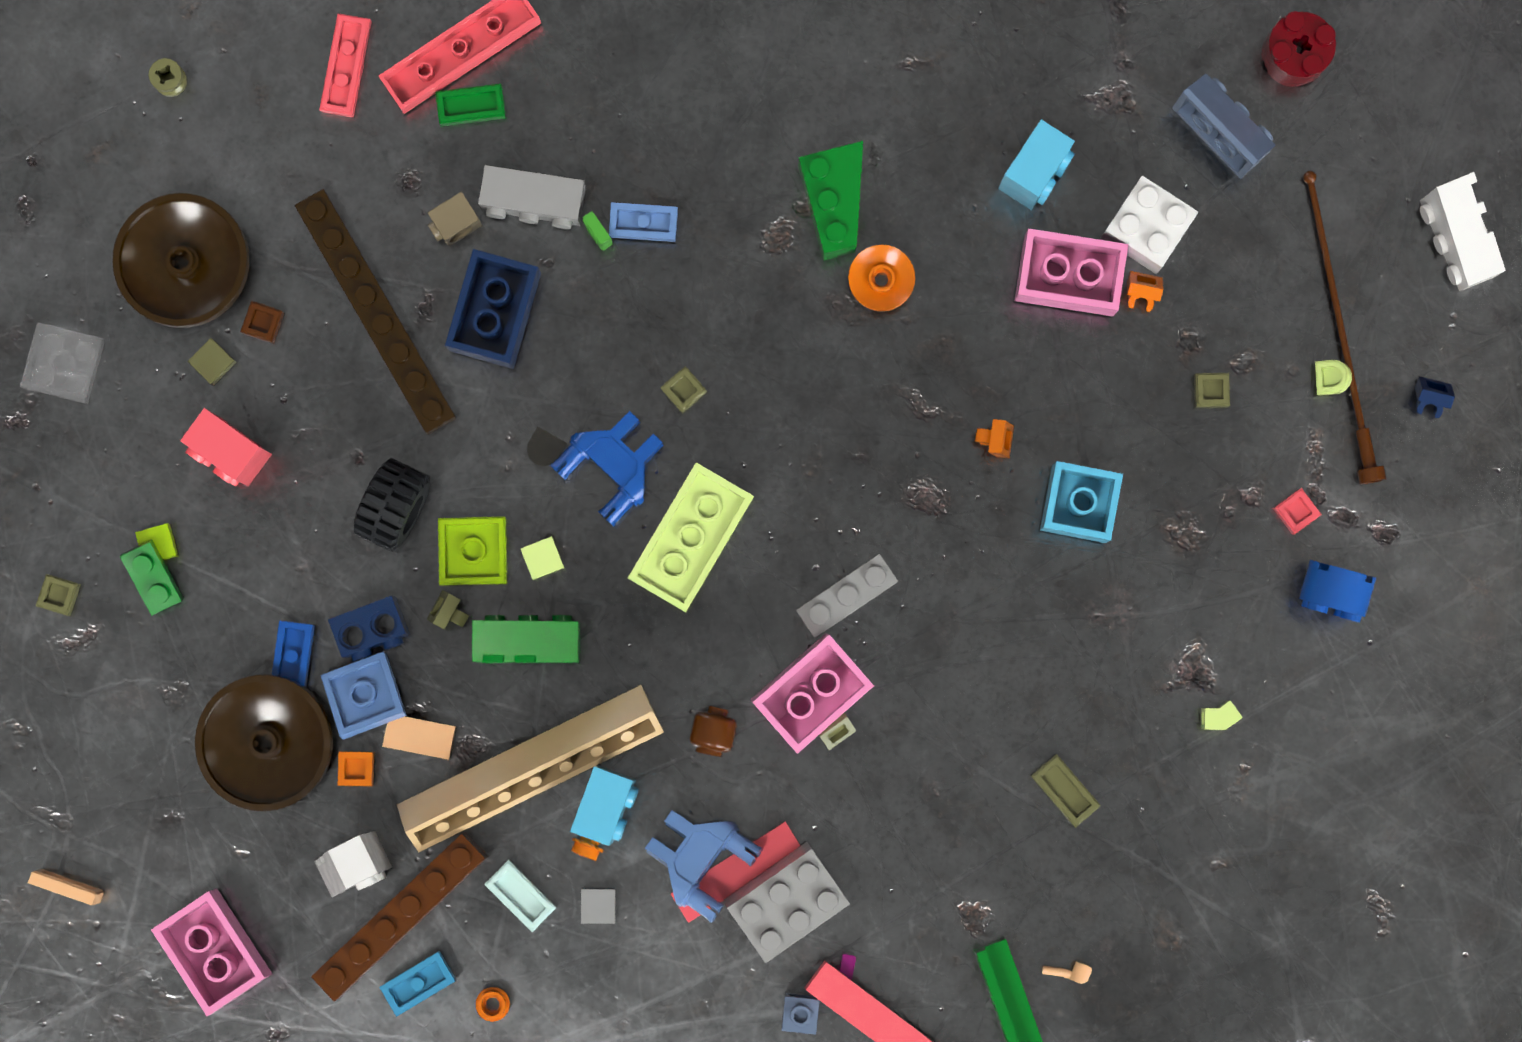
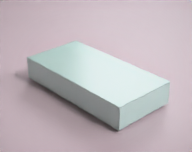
M510 860L484 884L531 932L557 908Z

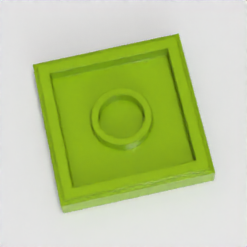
M506 517L438 518L440 586L507 584Z

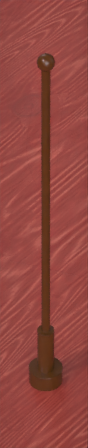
M1307 171L1303 175V180L1308 184L1344 361L1352 373L1350 390L1359 430H1356V436L1363 470L1357 471L1359 484L1375 483L1387 478L1384 466H1377L1370 431L1369 428H1365L1314 183L1317 177L1315 172Z

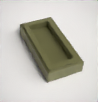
M1057 754L1030 775L1074 828L1101 806Z

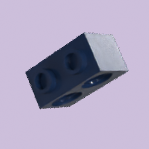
M392 595L328 619L341 657H351L353 662L372 656L371 649L383 645L384 649L388 650L404 643L402 638L410 635L398 600ZM390 615L394 619V628L391 632L383 634L378 628V622L381 617ZM353 627L360 628L363 634L361 642L356 646H351L347 641V633Z

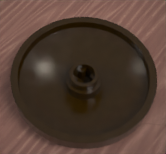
M167 194L146 202L136 209L125 221L114 244L113 272L121 294L138 313L155 323L168 327H195L218 318L237 300L248 277L249 250L240 226L220 205L205 197L194 194Z
M271 674L241 678L218 691L204 708L195 734L197 762L210 787L231 804L253 811L282 809L302 800L310 794L324 777L333 750L331 724L319 700L312 692L298 682Z

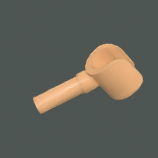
M1076 961L1072 971L1064 968L1043 966L1042 974L1060 976L1082 984L1088 981L1092 968Z

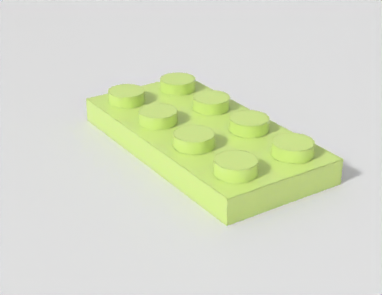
M695 463L628 579L680 610L687 612L754 496L702 465Z

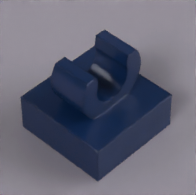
M1418 377L1415 386L1417 413L1422 414L1424 407L1432 404L1435 405L1434 417L1440 418L1443 414V407L1451 409L1455 394L1452 384Z

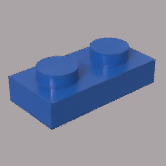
M279 621L272 675L289 678L306 688L315 625Z

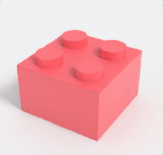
M206 408L201 411L180 440L188 446V449L185 451L186 454L207 467L213 464L216 467L212 472L234 486H237L240 482L249 487L272 455L241 431Z

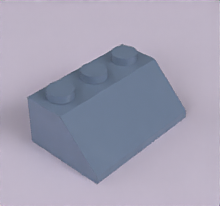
M1205 74L1182 92L1172 109L1242 179L1276 145L1272 142L1273 137L1271 133L1262 125L1257 126L1249 118L1250 113L1247 108L1238 101L1234 103L1226 94L1225 86L1217 78L1213 77L1211 79Z

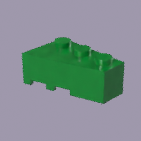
M485 615V620H472V662L580 663V622L572 621V615H552V621H539V615H518V621H505V615Z

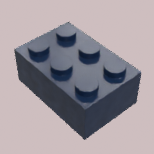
M473 249L446 339V348L454 353L514 369L541 277L539 268Z

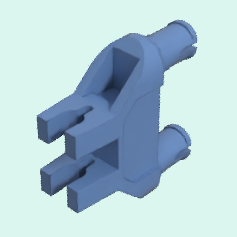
M672 810L664 822L668 828L684 838L681 845L674 852L652 837L645 850L653 858L668 867L676 904L679 907H686L688 905L712 923L717 917L716 913L706 906L720 913L724 904L699 889V883L722 850H729L751 867L756 861L753 855L759 857L763 848L738 833V825L734 822L725 821L693 825Z

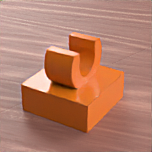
M1130 271L1127 280L1129 308L1134 307L1136 299L1145 298L1147 300L1146 311L1150 312L1154 307V300L1161 301L1164 290L1163 278Z
M993 419L991 430L977 428L975 442H979L980 445L989 446L988 452L996 457L1010 459L1014 425L1006 420Z

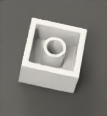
M1141 176L1101 239L1128 244L1127 256L1157 274L1185 234L1198 211L1146 177Z

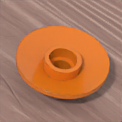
M874 245L860 252L853 260L848 276L849 287L855 299L864 307L874 311H890L901 306L910 297L915 285L914 267L910 259L901 250L889 245ZM884 275L888 282L884 286H879L875 282V277Z

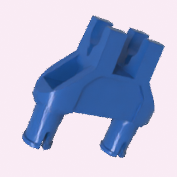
M630 411L611 430L573 434L569 441L571 445L550 464L566 480L585 458L587 460L592 459L619 485L617 488L619 491L598 511L606 518L615 509L606 519L613 527L633 505H641L644 502L645 465L664 446L663 442L654 434L635 452L623 443L640 424L639 419Z

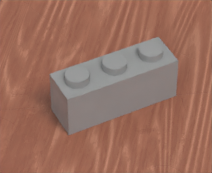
M485 165L478 205L482 211H486V216L491 218L505 219L506 215L518 216V220L524 223L538 224L539 220L551 221L553 227L571 229L572 225L580 226L586 185L584 180Z

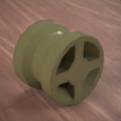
M168 58L159 59L149 69V80L162 95L174 97L185 90L187 86L186 73L174 60Z

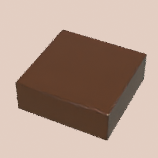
M251 301L240 332L274 344L285 313Z

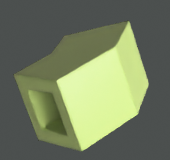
M1227 700L1217 708H1201V729L1227 730L1243 717L1231 700Z

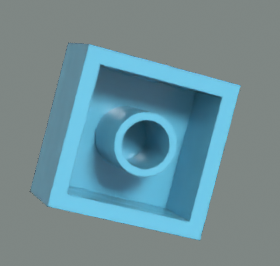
M1041 119L1005 173L998 189L1030 210L1033 209L1037 202L1043 205L1057 183L1052 178L1054 175L1061 178L1071 163L1075 153L1070 150L1075 141Z
M1056 461L1051 468L1040 531L1101 543L1111 541L1123 474Z
M599 765L594 766L570 832L610 846L614 840H621L628 821L622 819L625 808L631 809L639 792V788L634 787L636 779Z

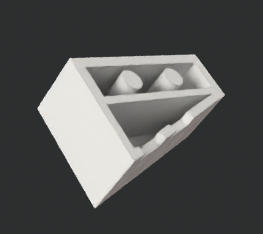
M1474 172L1436 187L1420 200L1422 205L1420 206L1421 216L1426 224L1431 225L1435 235L1433 237L1434 246L1440 255H1444L1448 264L1447 275L1453 285H1457L1459 291L1494 278L1506 271L1493 231H1487L1481 214L1487 211L1483 201L1478 203L1476 201L1471 184L1477 182Z
M375 831L359 835L327 851L314 861L331 897L356 886L358 891L387 878L384 871L392 868Z

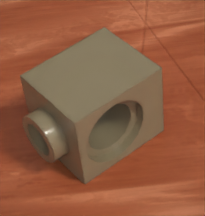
M462 191L427 212L432 219V222L427 224L437 241L444 238L448 246L453 245L483 226Z

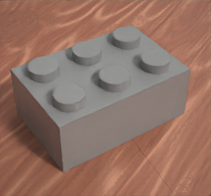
M808 842L802 844L799 848L724 899L727 909L765 963L850 905Z

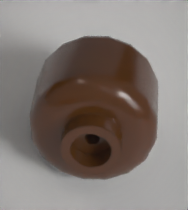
M709 706L708 712L700 711L695 714L689 737L690 743L696 746L695 752L722 757L723 752L731 751L737 722L733 718L727 717L729 710Z

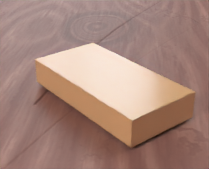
M404 716L387 723L382 747L450 760L457 726Z
M45 869L32 871L28 880L29 884L89 905L101 903L104 895L102 889Z

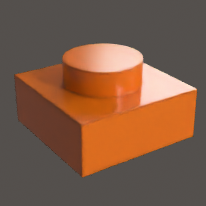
M340 751L338 754L337 786H373L374 752Z

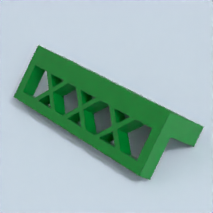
M1004 938L973 949L1005 1041L1043 1042L1007 940Z

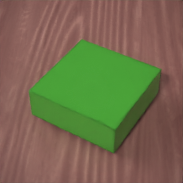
M593 211L583 217L582 221L585 228L599 248L604 251L613 244L612 239Z

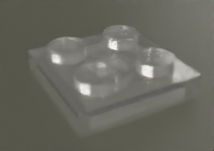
M37 322L20 387L88 405L105 340Z

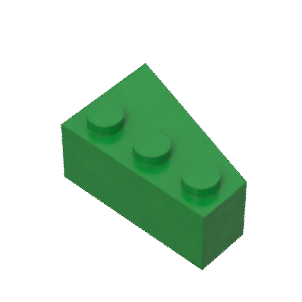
M863 141L798 158V168L823 261L856 252Z

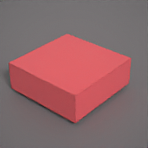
M1302 488L1295 491L1273 508L1292 535H1295L1322 515Z

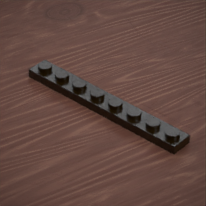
M321 189L295 204L294 206L426 434L429 435L455 420V414L325 190Z

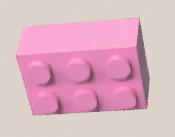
M1028 228L1023 241L1014 301L1114 316L1119 310L1128 244Z
M218 889L208 891L151 929L206 1016L215 1013L272 975L269 967Z

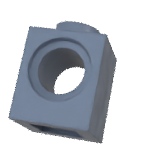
M785 992L782 1031L816 1035L820 1000L813 995Z

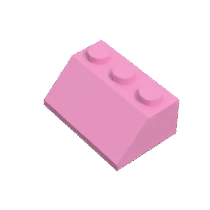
M825 633L750 700L798 754L873 688L874 685L835 640Z

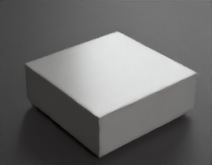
M581 889V924H615L616 889Z

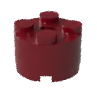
M1297 11L1287 14L1276 23L1262 46V60H1264L1270 77L1288 87L1302 86L1317 79L1329 66L1335 55V30L1316 14ZM1297 46L1301 47L1302 54L1296 52Z

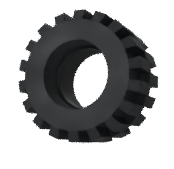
M393 458L388 459L377 470L361 499L354 519V534L386 550L395 551L408 537L419 517L429 491V475Z

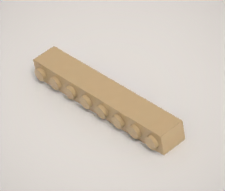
M642 685L396 804L404 831L418 853L664 733Z

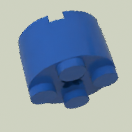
M1309 560L1299 599L1303 600L1301 606L1326 614L1330 607L1335 609L1333 615L1360 623L1361 617H1366L1376 577Z

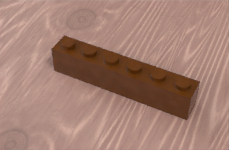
M467 832L461 833L321 966L311 978L334 1002L341 998L489 857L487 853Z

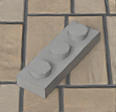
M878 554L798 608L796 612L813 637L816 638L895 585L898 580L881 555Z

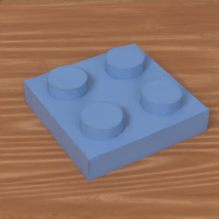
M384 651L320 675L339 736L343 740L407 716L387 654Z

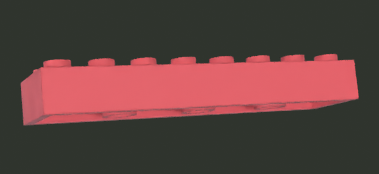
M492 0L378 76L403 114L436 94V91L442 90L540 25V18L528 0Z

